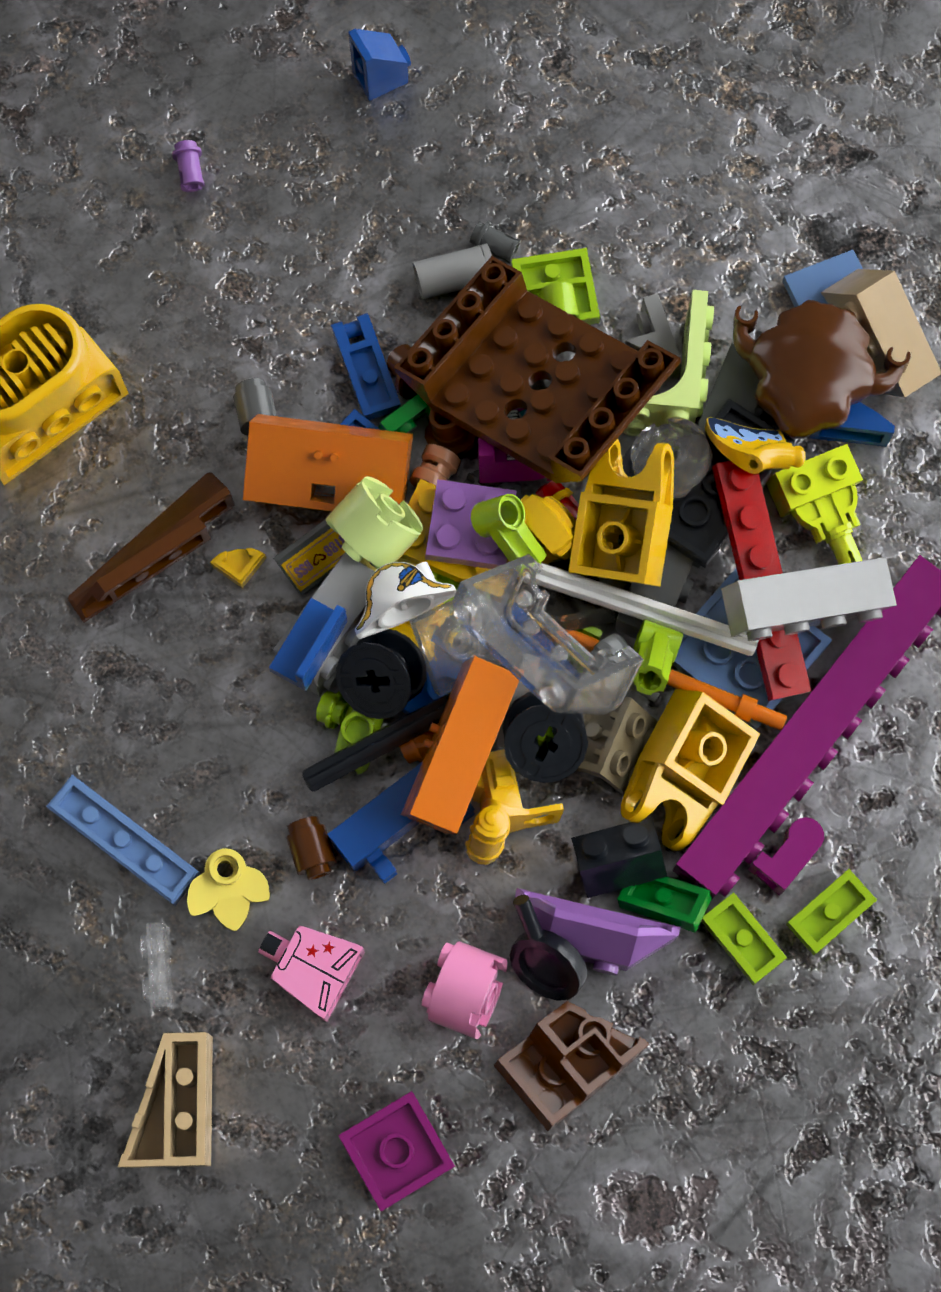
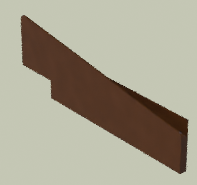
M206 473L68 596V601L83 623L211 540L205 525L235 506L228 488L213 473Z

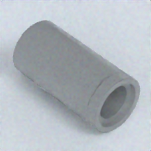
M488 244L413 262L415 280L421 299L462 290L492 256Z

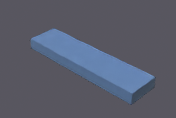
M71 775L46 806L174 906L177 905L188 891L193 879L201 874L74 775Z

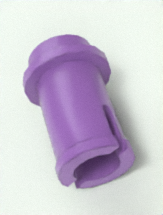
M180 141L174 145L175 150L172 152L173 160L177 161L181 190L185 192L201 190L205 186L199 161L202 155L201 148L197 146L195 141Z

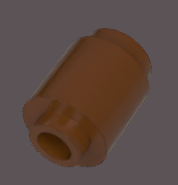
M310 816L290 823L287 826L289 835L286 836L297 874L307 875L308 880L319 879L331 874L330 867L335 865L337 860L327 835L328 832L325 824H320L318 816Z

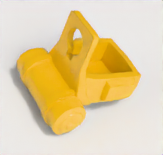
M505 749L490 752L472 796L474 802L480 803V812L475 817L473 825L469 827L471 833L469 840L465 841L466 853L477 864L488 865L494 862L502 853L505 839L509 833L558 823L563 814V804L523 809L515 771L506 759Z

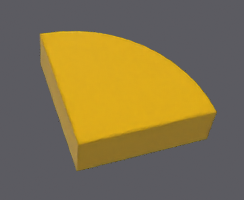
M235 549L221 552L213 558L210 564L214 569L243 589L267 557L266 554L257 549Z

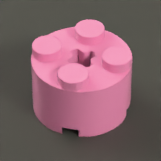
M460 941L455 945L446 942L437 966L442 968L436 983L430 982L422 998L421 1006L427 1008L428 1020L471 1038L479 1039L481 1034L477 1026L486 1027L490 1021L503 986L502 982L496 980L498 970L506 972L507 959Z

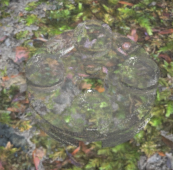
M672 418L667 419L669 424H662L656 427L654 423L646 427L633 442L630 454L632 468L635 475H637L644 469L647 459L657 443H668L673 453L675 450L678 451V458L674 461L673 497L680 498L686 496L691 491V488L696 486L705 477L713 456L706 436L697 424L686 419Z

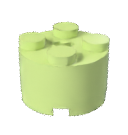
M367 476L357 483L326 517V522L345 540L342 548L348 556L357 562L365 558L375 568L379 569L385 564L396 562L418 539L423 530V525L413 509L404 500L398 504L389 497L393 492L392 489L379 480Z

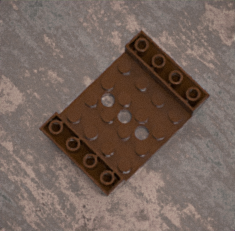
M491 256L395 365L394 369L436 413L551 481L566 483L583 481L681 363V359L649 340L638 351L530 293L527 291L521 271ZM565 351L575 353L571 360L563 362L556 360V357ZM546 379L551 381L550 386L546 389H532L533 384L539 380ZM524 408L527 410L526 414L521 418L510 419L507 417L513 409Z

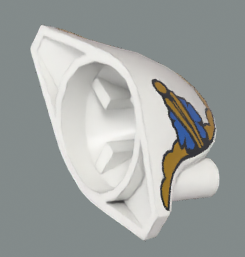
M405 562L385 564L371 575L365 590L366 607L359 624L355 628L356 636L360 640L403 624L458 595L454 585L435 580L428 562H422L416 566Z

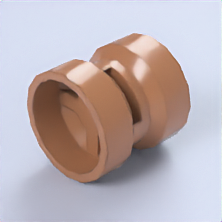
M428 444L421 455L422 463L414 469L410 482L414 487H417L420 479L437 485V479L448 481L451 475L456 474L461 460L447 448L436 444Z

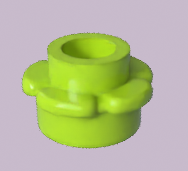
M326 691L317 706L316 719L319 722L325 723V727L328 729H334L338 724H342L349 706L340 691L337 693Z

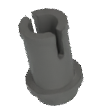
M488 221L485 224L478 222L470 238V243L475 246L487 243L491 253L506 259L508 262H511L515 257L521 242L518 238H513L492 228L491 222Z

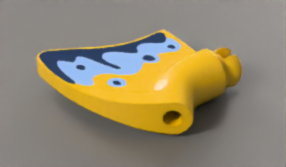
M713 417L706 419L705 430L712 443L730 461L751 474H759L765 469H789L791 466L799 468L805 462L804 448L802 446H792V443L786 442L780 430L750 428Z

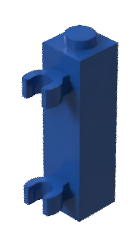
M422 762L327 834L333 846L354 873L369 863L384 884L398 875L396 868L383 854V851L419 824V822L402 816L401 813ZM469 803L462 824L475 815V808L471 803Z

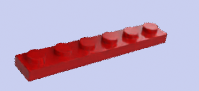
M732 461L715 464L712 466L739 580L782 574L759 474H751ZM784 630L773 631L772 637L758 641L756 652L768 701L811 692L798 634L785 635Z

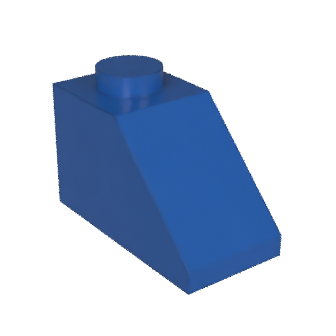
M353 29L348 32L352 72L369 101L409 83L408 67L411 66L410 57L403 45L397 46L391 34L362 29Z

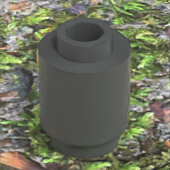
M259 378L246 379L236 385V393L233 399L240 431L248 436L249 422L257 414L277 416L272 391L266 386L265 381Z

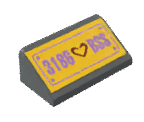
M325 519L277 554L273 559L297 592L302 595L329 575L345 553L342 548L345 540L327 524Z

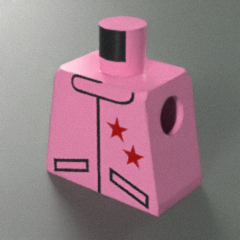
M298 926L290 941L269 931L258 953L278 963L271 975V979L320 1019L328 1022L365 951L358 944L304 926Z

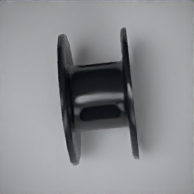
M392 629L360 639L356 645L351 646L340 656L336 667V682L344 700L353 710L360 714L381 720L396 716L406 707L407 702L422 692L427 680V667L421 650L409 637Z
M547 689L528 692L515 700L506 712L502 726L506 759L512 768L526 779L542 783L560 781L574 773L584 761L588 740L583 713L575 701L563 693ZM551 726L552 737L546 735L540 746L538 735L544 737L548 727Z

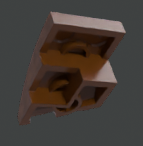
M566 1001L539 1021L530 1035L501 1056L494 1064V1067L544 1128L549 1131L646 1050L650 1044L646 1039L641 1037L634 1039L612 1028L613 1023L601 1017L591 1016L585 1009Z

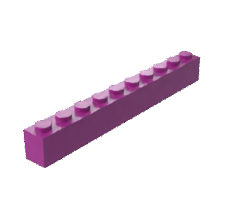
M921 555L917 557L893 588L897 605L883 610V618L865 623L674 866L672 871L687 883L710 890L711 901L718 892L726 897L740 879L734 871L743 860L751 865L765 847L759 839L767 829L773 833L779 829L789 816V813L784 810L787 803L792 797L800 802L814 784L808 778L816 766L824 771L838 753L832 747L840 735L847 740L862 722L856 716L864 705L870 709L874 707L886 691V689L880 686L888 674L893 678L898 676L910 660L904 656V653L911 644L919 649L933 631L927 625L935 614L941 618V570Z

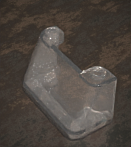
M529 554L460 581L453 600V613L456 620L549 709L557 713L605 715L619 708L644 659L630 646L618 650L615 655H612L613 652L609 648L596 652L595 656L587 651L544 611L550 594L545 590L540 591L538 588L536 574L541 572L543 566Z

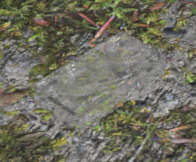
M163 922L146 923L147 935L140 936L142 960H148L149 977L142 978L144 1002H150V1008L156 1012L173 1011L169 927Z

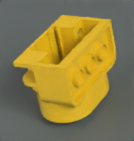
M29 304L12 310L0 319V481L4 486L129 394L119 370L84 328L79 327L77 322L68 313L55 306Z

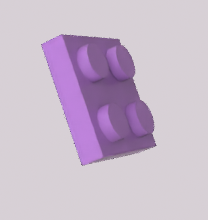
M437 479L425 560L505 571L506 556L492 537H482L474 530L471 522V511L478 502L505 494L516 495L517 491Z

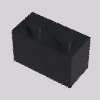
M652 816L645 818L639 823L629 822L571 838L587 898L667 877L664 858Z

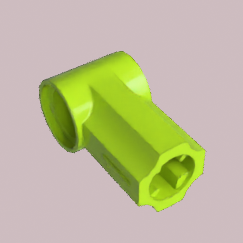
M505 494L478 502L471 511V522L474 530L482 537H492L519 575L529 572L542 563L547 554L525 524V509L521 500L516 495Z
M644 619L633 647V653L636 657L630 678L636 685L638 692L646 695H652L658 691L664 692L669 680L671 667L682 642V632Z

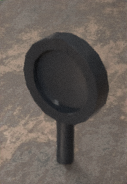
M528 895L517 896L513 900V905L525 932L518 937L511 947L509 957L513 970L526 986L539 995L556 1001L571 999L577 995L586 981L588 973L585 961L578 950L566 939L554 932L542 929Z

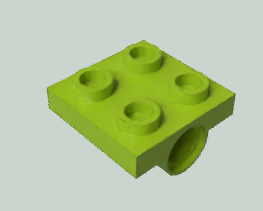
M587 248L512 259L511 266L522 272L527 291L589 325L600 323V313Z

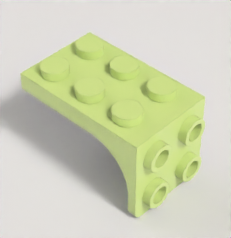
M692 290L684 326L680 381L670 390L653 395L623 431L624 434L629 436H642L645 433L661 434L663 438L669 440L691 437L696 417L702 416L703 405L706 403L708 393V379H705L711 355V342H708L709 330H712L714 306H707L708 291Z

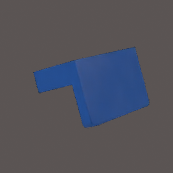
M310 598L269 666L270 672L307 691L348 622L345 608L337 605L333 610Z

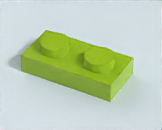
M848 869L788 921L786 925L814 956L876 902L877 899L854 873Z
M734 892L704 915L701 920L752 985L756 984L787 959L786 955Z

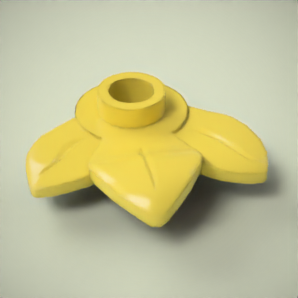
M226 848L219 849L208 857L205 863V872L193 879L190 884L187 896L189 913L191 916H198L213 910L215 917L222 925L231 931H237L247 918L250 902L256 903L269 900L268 881L261 871L246 866L243 857L238 852ZM220 864H230L233 868V873L229 877L220 876L217 871Z

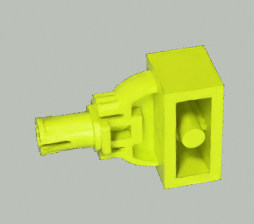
M848 444L805 460L803 466L799 468L791 466L789 469H783L771 476L766 485L780 517L792 514L798 524L811 531L816 544L826 541L830 545L838 565L863 561L851 534L853 532L852 529L860 526L855 513L858 501L856 485L863 478Z

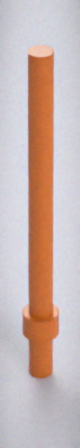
M561 624L554 637L555 640L590 653L600 641ZM671 669L667 685L676 689L704 692L724 708L735 712L734 715L739 719L747 722L753 719L781 731L783 729L787 716L757 704L758 699L745 694L739 697Z

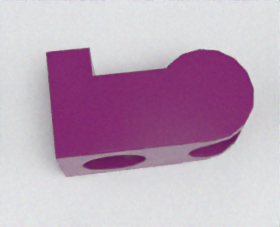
M803 817L797 819L785 832L784 843L771 858L762 851L748 870L780 896L821 847L824 841L822 826L812 818Z

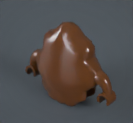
M807 300L800 306L783 311L778 317L777 326L760 334L757 340L753 339L749 333L753 332L756 328L758 311L755 310L754 317L747 321L740 318L741 306H738L735 310L733 319L735 349L739 356L750 364L755 375L760 380L756 387L755 399L760 408L771 415L779 429L791 438L807 437L820 430L837 428L844 424L848 419L851 405L869 396H879L890 391L899 382L911 358V353L908 351L904 361H894L891 357L893 347H890L883 365L886 372L876 373L874 361L867 352L870 342L868 333L857 321L854 312L839 308L833 304Z

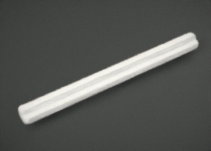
M541 563L525 573V580L641 620L646 619L682 632L685 635L748 656H752L755 653L759 640L748 641L747 635L731 637L729 625L578 574L569 573L566 570L545 563Z

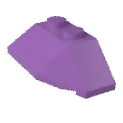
M519 888L516 889L515 898L524 894L529 896L542 929L554 932L566 939L578 950L583 960L594 963L593 970L600 973L617 975L618 970L627 971L675 941L679 936L681 928L679 926Z

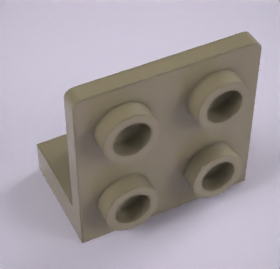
M591 688L581 710L584 717L588 748L585 759L577 771L602 778L624 796L637 760L658 721L632 698L617 694H607Z

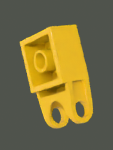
M617 439L590 471L585 491L580 494L568 572L660 587L673 511V451L668 443H657L647 459L644 469L636 476L628 477L623 469L620 442ZM619 535H624L622 545L618 544Z
M675 689L637 760L621 802L622 817L629 822L639 823L662 802L666 812L662 829V843L672 851L684 849L694 840L717 805L725 803L760 733L704 692ZM640 800L639 805H638L637 808L634 810V807L636 806V804H637L638 801ZM684 825L683 831H682L681 834L675 839L677 833L679 832V830H680V829L682 828V826Z

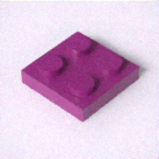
M412 1091L338 1135L381 1212L455 1167Z

